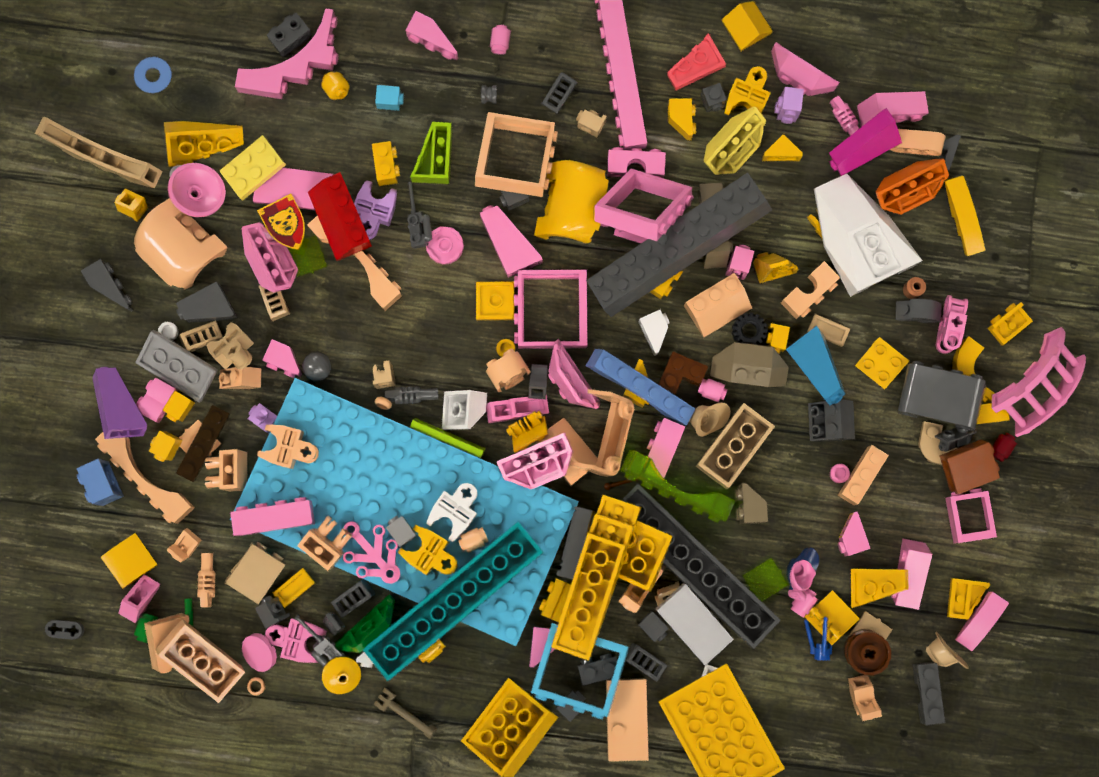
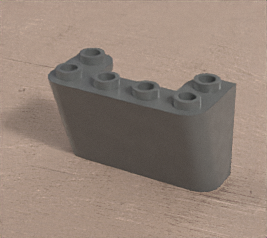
M918 361L908 364L897 411L898 414L917 418L918 415L953 423L957 428L975 432L986 390V381L982 380L983 377L976 374H971V376L963 375V372L958 370L944 371L943 367L936 365L927 367L924 366V363Z

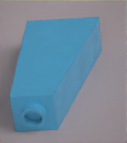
M816 326L786 350L826 402L832 405L838 403L843 398L842 396L845 395V391L825 337Z

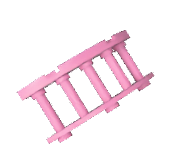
M1062 327L1044 334L1043 344L1039 352L1041 356L1037 362H1033L1025 371V377L1017 384L1013 382L1008 387L992 395V409L995 413L1006 410L1016 421V437L1030 433L1064 406L1081 380L1086 356L1081 355L1075 358L1064 345L1066 332ZM1060 353L1067 360L1066 368L1059 361ZM1053 366L1063 377L1057 389L1047 378V374ZM1040 382L1051 394L1049 399L1042 405L1031 394V391ZM1021 398H1025L1035 410L1024 418L1012 406Z

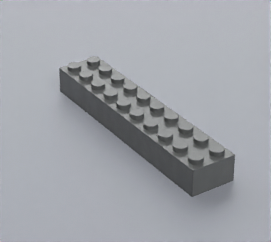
M747 172L677 219L675 224L671 225L666 234H663L658 241L647 239L586 281L602 308L612 317L771 212L772 208Z
M639 484L624 497L622 501L641 507L637 521L673 536L663 564L680 581L685 583L750 648L754 649L781 621Z

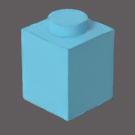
M377 85L375 101L377 109L400 111V104L403 105L404 93H401L400 87Z

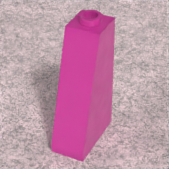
M888 109L882 110L829 152L832 159L829 163L834 171L838 170L839 174L843 176L902 143L896 121Z

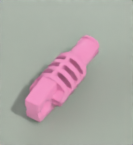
M839 96L833 98L830 102L834 109L832 112L843 130L851 136L859 129L858 120L847 103L844 104Z

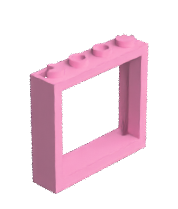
M630 169L595 205V222L658 241L663 234H666L668 228L675 224L677 218L683 215L687 207L691 206V200L694 198L692 187ZM635 188L673 200L656 220L617 209Z
M518 270V276H514V287H518V294H514V306H518V313H514V325H518V332H514V343H518V349L553 348L555 341L524 342V279H579V341L560 342L564 348H587V270Z

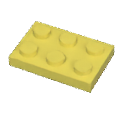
M262 135L223 167L220 173L238 197L244 200L286 166V164L266 137Z

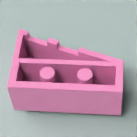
M925 91L875 93L857 105L861 127L885 108L888 109L896 123L909 120L911 122L920 121L923 116L929 113Z
M902 539L897 569L908 570L909 590L891 595L895 605L919 610L932 553L926 543Z

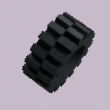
M744 313L736 319L732 326L733 340L740 343L760 345L766 338L767 324L764 323V319L760 318L758 314ZM745 324H753L756 327L757 333L754 337L748 338L744 336L742 328Z

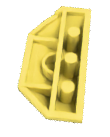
M752 107L732 117L706 145L704 162L715 175L736 173L760 147L766 119L756 107Z

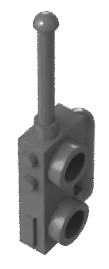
M409 181L407 185L409 186L412 211L408 215L407 221L409 223L411 246L417 249L428 246V242L432 240L430 216L415 210L413 183Z
M299 615L295 616V620L316 639L317 642L313 645L312 657L322 667H325L329 662L322 655L323 653L330 660L345 656L335 646V643L330 641L328 636L321 638Z

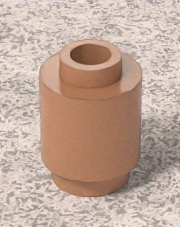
M919 277L911 278L903 286V293L909 299L918 298L926 290L924 280Z

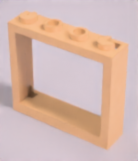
M488 112L475 175V186L543 197V192L548 190L549 179H546V176L551 174L552 163L549 162V159L554 157L555 151L552 142L557 140L558 131H554L555 123ZM494 128L547 136L539 183L485 175Z

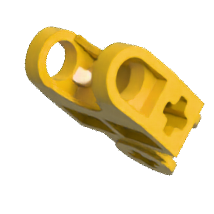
M753 67L745 81L738 78L735 79L727 98L724 114L729 116L731 110L733 111L738 106H744L747 109L756 107L762 113L771 93L762 89L767 79V72L764 68ZM755 76L759 77L758 81L754 80Z
M415 525L413 530L419 533L418 536L422 540L421 548L415 552L400 548L398 553L411 566L425 575H429L433 568L446 575L454 573L458 566L457 560L444 551L449 542L433 531ZM450 559L452 567L444 570L443 561Z

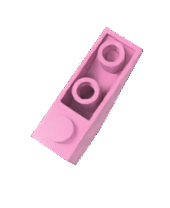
M415 11L406 29L408 39L413 43L425 45L430 51L435 52L436 50L442 53V56L449 60L452 58L457 60V51L434 20Z

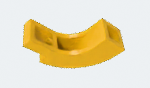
M969 336L965 338L954 354L952 370L961 371L963 375L967 376L975 374L974 364L984 347ZM987 387L982 403L992 402V395L995 394Z

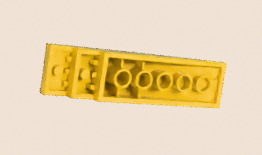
M606 495L602 496L597 514L594 516L590 532L587 534L551 646L552 648L588 661L590 660L641 507Z

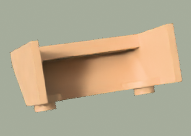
M588 389L587 393L611 402L596 466L570 461L569 465L600 476H614L620 470L634 413V405L631 400L615 393Z

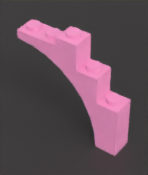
M325 9L322 22L316 34L306 47L295 56L268 68L238 69L235 83L237 91L239 93L283 99V93L286 94L287 82L308 85V81L312 79L313 68L311 67L333 70L334 65H337L338 53H336L333 47L334 35L332 32L333 28L337 26V17H335L334 11L332 9Z

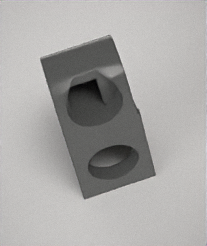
M532 364L528 398L546 400L547 365ZM532 389H542L543 391L541 393H534Z

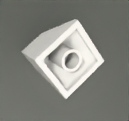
M473 390L445 391L442 430L471 429L486 412L487 393Z

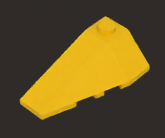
M188 121L164 122L168 167L194 163L193 161L203 157L204 159L209 158L214 153L225 152L244 145L242 126Z
M768 252L761 253L753 261L759 284L796 274L799 270L798 266L791 261L774 253L769 255Z

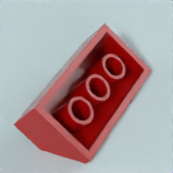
M341 172L322 179L308 191V195L337 261L372 247Z

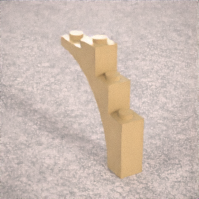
M47 117L42 118L35 132L36 135L61 148L62 151L74 158L90 162L98 168L115 173L132 183L155 188L163 172L147 162L134 159L95 143Z

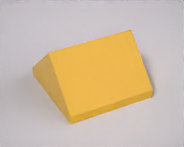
M754 1L740 3L722 19L723 24L740 51L773 33Z

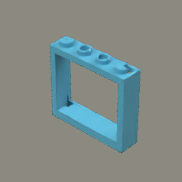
M552 623L531 693L536 694L535 698L546 701L547 698L552 699L554 704L565 707L566 704L571 705L574 711L584 713L585 710L593 712L592 716L603 719L604 716L609 717L629 647L597 637L596 646L620 653L606 702L602 709L540 689L552 649L551 646L558 628L557 624Z

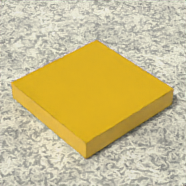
M476 282V320H514V282Z

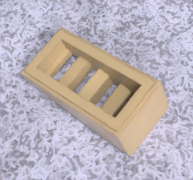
M259 286L272 321L290 315L282 291L274 292L278 296L268 299L267 296L274 293L271 291L265 292V288ZM280 299L279 303L270 305L271 302ZM282 306L283 309L273 312L272 309Z
M215 320L183 332L179 335L183 348L193 352L205 347L210 341L222 339L223 335ZM212 327L215 337L211 336L209 328ZM202 331H205L207 340L204 339ZM195 334H197L200 339L199 343H197L196 338L194 336ZM188 337H190L193 345L191 346L189 345V342L187 340Z

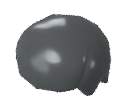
M320 351L308 354L302 364L304 374L313 381H322L328 377L332 367L329 357Z

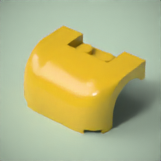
M563 160L552 162L551 174L546 176V179H549V183H551V187L548 191L549 197L545 207V216L538 217L534 236L548 240L550 236H559L583 243L592 242L590 238L595 230L599 231L601 224L595 222V205L607 193L609 180L605 178L606 171L578 161Z

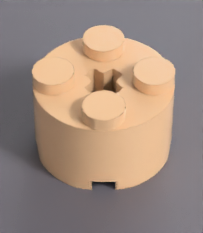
M513 349L507 350L500 359H493L486 364L488 367L486 373L498 392H502L501 388L503 387L508 390L524 380L523 375L525 373L527 375L531 373L519 352H514Z

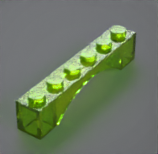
M629 450L620 469V472L625 474V478L633 482L637 479L642 482L641 486L649 490L655 488L659 490V495L665 498L671 496L675 498V503L684 507L687 504L692 507L691 510L700 515L705 513L709 515V520L716 523L727 521L735 503V500L719 492L689 494L678 490L661 476L651 458L635 450Z

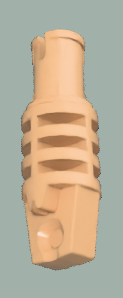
M201 553V571L198 573L197 597H200V607H212V597H215L216 573L213 571V553Z

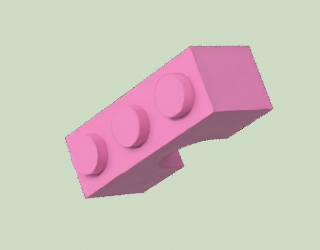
M615 147L608 151L607 177H623L627 173V167L637 163L644 168L645 173L664 178L665 152H661V150L652 149L648 152L642 151L639 148H633L631 151H627L623 148Z

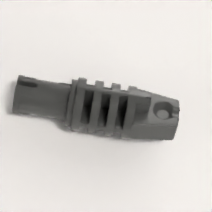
M419 386L395 387V390L385 391V398L395 402V404L420 403L422 400H439L438 388L421 389Z

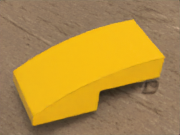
M992 403L982 404L977 424L1010 420L1009 413L1006 410L995 413L992 409Z

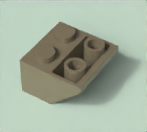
M746 483L738 485L734 492L735 501H738L739 506L736 509V520H739L740 524L768 522L767 502Z

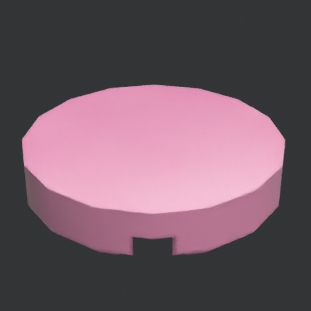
M438 227L433 230L432 240L426 246L430 258L436 263L443 265L457 261L464 249L460 233L451 227Z
M254 633L245 638L242 643V652L246 662L253 669L264 672L275 665L277 655L274 646H271L269 643L270 640L259 633Z

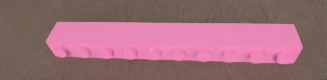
M594 0L599 6V9L596 10L597 19L602 23V27L599 28L600 37L605 40L603 54L604 57H608L606 71L607 74L611 75L612 80L609 81L610 92H614L615 99H612L613 110H617L618 117H615L616 128H620L621 135H618L619 145L623 146V149L631 151L633 148L644 149L647 146V138L622 0Z

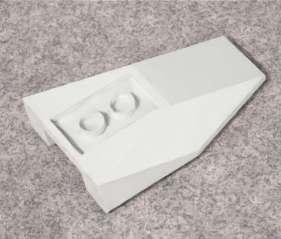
M848 174L814 189L823 245L850 297L923 261L890 216Z

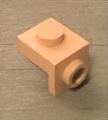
M186 528L167 551L174 559L183 562L192 555L202 540L190 529Z

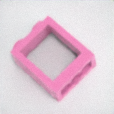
M981 488L972 489L970 494L965 495L963 493L958 495L953 492L951 497L945 498L953 543L997 537L988 491L982 492ZM981 497L987 531L962 534L956 501Z

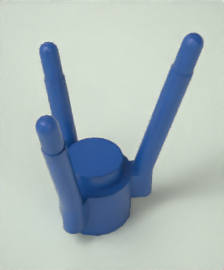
M824 617L822 643H816V647L814 646L808 620H804L810 644V654H814V660H830V654H832V645L830 643L827 644V617Z

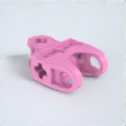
M948 295L945 300L943 317H941V322L939 323L936 339V349L942 354L950 353L962 343L967 319L965 314L968 308V299L960 300ZM942 340L944 347L948 349L947 351L943 350L940 347V343Z
M294 618L290 620L289 627L273 625L266 630L265 636L270 640L269 643L283 648L281 658L297 662L318 663L306 646L307 640L312 635ZM304 621L317 635L326 636V630ZM276 630H278V634H280L281 637L276 638V640H274L275 636L272 635V632H276Z

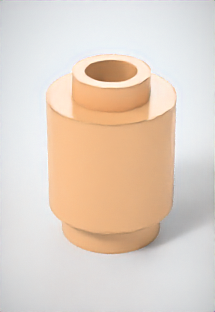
M483 527L461 534V539L458 540L462 551L467 550L468 553L485 546V543L489 542Z

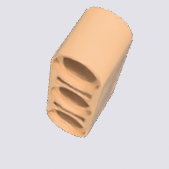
M898 129L902 143L890 149L898 153L940 156L946 136L939 132Z

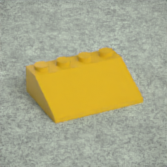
M637 521L618 578L651 592L673 536Z
M508 678L461 742L501 777H514L557 720L558 716Z

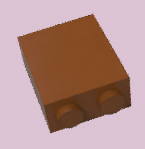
M980 439L939 455L951 492L959 495L1000 478L998 473L1000 471L999 465L993 456L994 448L989 442Z

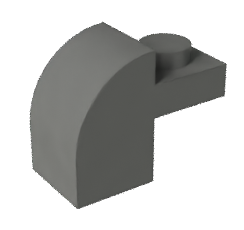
M927 299L896 301L895 320L919 321L921 323L941 322L942 304Z

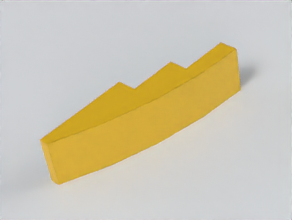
M964 176L945 180L951 215L955 218L958 236L962 239L965 255L970 256L985 251L977 214Z

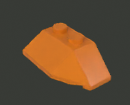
M940 158L917 161L885 177L876 190L881 209L902 215L933 199L944 181L949 177L945 160Z

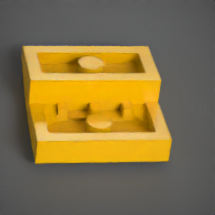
M136 533L101 556V559L122 589L157 566V563Z

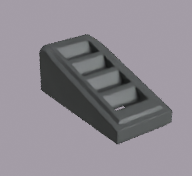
M561 71L541 104L558 114L578 82ZM562 79L571 84L569 88L561 83ZM560 86L566 90V93L564 94L556 88ZM555 92L563 98L559 100L552 94ZM551 98L558 103V106L556 107L548 102V100Z
M362 579L333 600L331 604L341 618H343L376 593L367 580ZM354 590H355V592L357 593V595L359 596V598L361 599L360 601H359V600L356 598V596L354 595V593H353ZM347 595L349 596V598H350V599L352 600V602L354 603L353 606L351 605V603H350L349 600L347 599V597H346ZM340 600L344 602V604L348 608L347 610H345L344 607L341 605V603L339 602Z
M335 612L325 615L323 624L333 636L346 628Z
M632 643L630 645L625 661L657 682L668 665L637 644ZM643 654H644V655H645L644 659L642 660V662L640 663V665H638L639 660L641 659V657H642ZM651 659L652 661L648 668L644 669L648 661ZM656 663L659 664L655 672L652 674L651 671L656 665Z

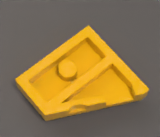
M951 578L947 617L968 620L975 606L981 601L982 595L989 588L990 583Z

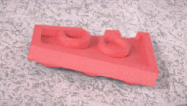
M708 34L685 58H682L667 72V76L674 89L678 90L726 67V63Z

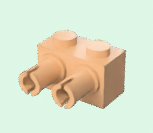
M238 449L220 450L219 457H206L205 462H210L205 463L207 469L219 468V476H207L205 478V481H210L205 483L207 488L219 487V489L229 492L244 490L247 483V452Z
M330 516L326 517L318 529L313 528L309 530L297 545L327 571L332 569L345 552L342 548L352 538V534L350 532L347 533L348 531L342 528L333 542L330 541L327 535L337 525L335 520L331 521L333 518Z

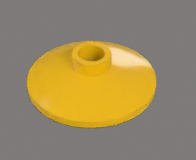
M345 656L333 658L325 665L322 671L324 686L334 694H346L357 687L361 679V670L358 663L352 658ZM341 676H346L344 680H339Z

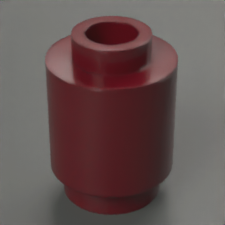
M1009 433L1000 434L992 445L994 448V458L1000 462L1008 459L1017 445L1015 442L1016 438Z

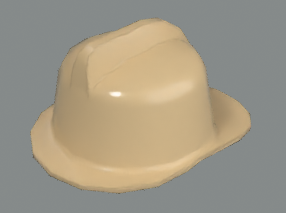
M723 402L712 406H698L689 422L695 428L697 435L704 437L724 427L730 418V407Z
M935 632L937 638L926 648V652L932 661L942 667L959 662L968 669L969 666L946 644L939 633Z

